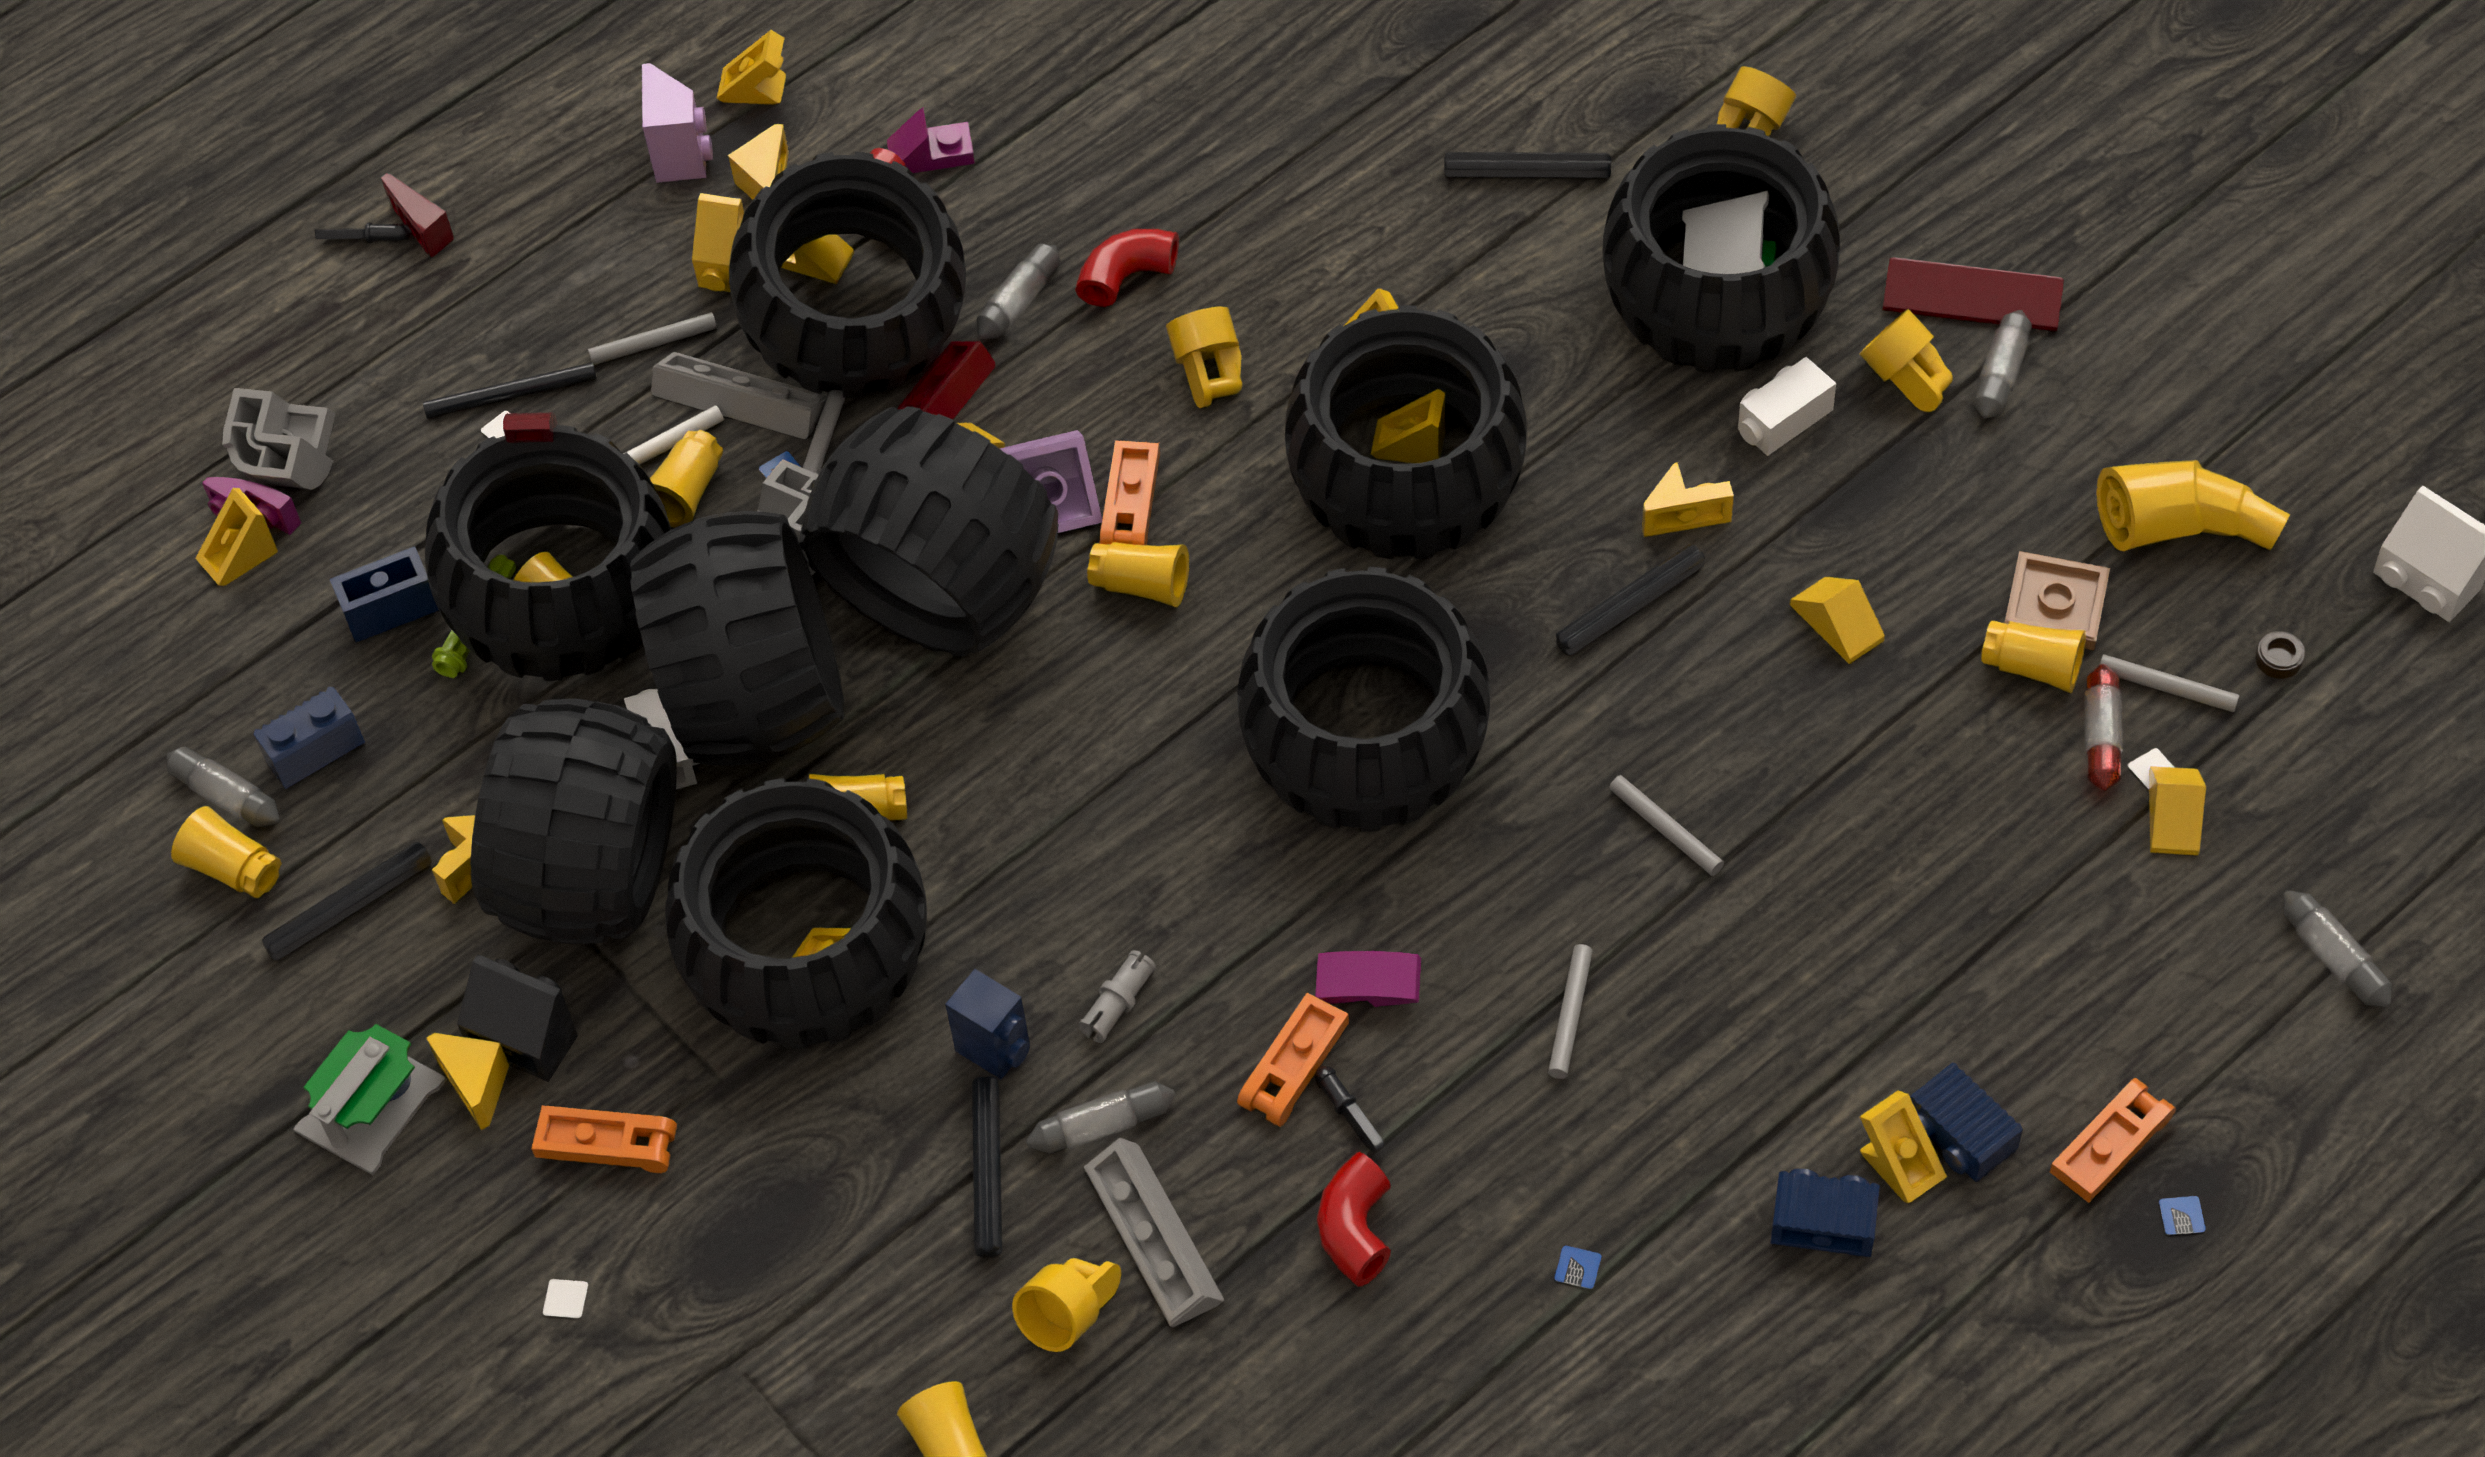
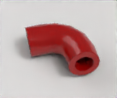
M1131 229L1112 235L1093 249L1088 256L1077 280L1075 288L1077 295L1088 304L1106 307L1116 302L1120 286L1128 275L1138 271L1172 274L1179 250L1178 233L1160 229Z
M1361 1152L1355 1153L1342 1165L1325 1187L1317 1215V1225L1322 1247L1337 1268L1357 1287L1364 1286L1372 1281L1385 1267L1391 1255L1389 1247L1370 1231L1366 1220L1367 1213L1371 1207L1391 1189V1184L1380 1167Z

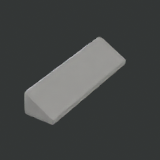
M677 352L671 353L653 366L651 392L656 397L704 411L716 405L725 417L801 439H807L812 434L827 399V396L824 394L820 395L803 388Z
M1118 1138L1084 1166L1171 1327H1175L1205 1313L1224 1301L1221 1292L1138 1144Z

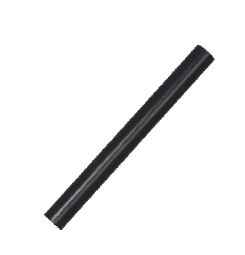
M593 362L424 401L423 407L428 419L597 379Z

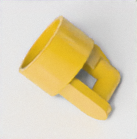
M1742 66L1723 99L1724 104L1719 111L1717 124H1726V128L1739 129L1743 119L1746 118L1750 121L1748 127L1763 130L1766 136H1769L1772 130H1778L1796 99V94L1787 85L1769 74L1751 67Z
M1211 307L1180 316L1166 325L1176 363L1184 365L1194 402L1199 408L1210 406L1212 399L1240 392L1242 389L1240 377L1241 352L1227 307ZM1215 358L1220 377L1208 380L1203 361Z
M1909 309L1889 324L1859 353L1884 382L1890 378L1918 409L1925 412L1934 411L1941 404L1943 399L1942 392L1953 381L1951 371L1944 365L1936 348L1930 343L1934 336Z
M1071 1258L1063 1265L1050 1264L1043 1267L1013 1298L1012 1311L1016 1324L1028 1340L1044 1350L1061 1352L1068 1349L1096 1322L1099 1310L1116 1293L1121 1280V1268L1118 1264L1109 1261L1104 1262L1101 1266H1097L1077 1258Z

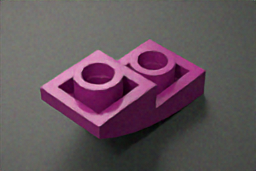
M207 477L202 482L209 498L208 507L216 516L220 513L232 488H240L263 514L268 528L275 526L291 535L301 524L292 498L278 490L252 481L236 478Z
M1386 951L1318 953L1315 997L1329 1004L1367 1000L1374 1007L1419 1003L1421 957L1418 954Z

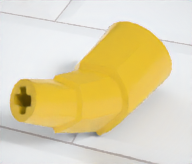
M2197 460L2103 468L2097 481L2096 495L2100 520L2108 539L2120 551L2196 535L2201 532L2221 536H2238L2271 550L2290 516L2287 512L2255 495L2248 486L2203 469Z

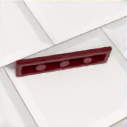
M1893 257L1889 259L1882 310L1903 313L1909 309L1913 314L1992 324H2000L2003 316L2022 310L2031 322L2033 329L2057 331L2064 279L2055 276Z
M951 341L899 405L897 410L904 409L907 406L920 408L923 412L934 415L940 414L953 420L995 368L994 359L981 341Z

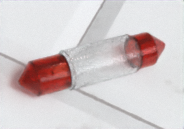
M2102 663L2086 679L2087 691L2084 694L2085 753L2087 755L2089 782L2106 791L2121 780L2123 710L2120 678L2111 668Z

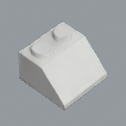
M2422 486L2416 492L2382 544L2373 573L2381 577L2389 586L2398 588L2419 602L2427 611L2436 613L2450 622L2482 589L2485 580V525Z

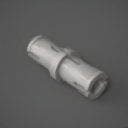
M1131 951L1113 979L1107 980L1102 984L1099 989L1100 997L1078 1024L1079 1029L1085 1036L1090 1038L1095 1031L1096 1035L1093 1041L1103 1043L1123 1012L1131 1011L1136 1001L1134 997L1149 976L1156 970L1155 963L1147 955L1139 962L1138 959L1141 956V952Z

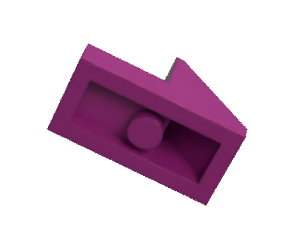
M924 107L920 108L887 139L888 150L898 155L905 163L906 168L912 173L975 164L968 122L927 128Z

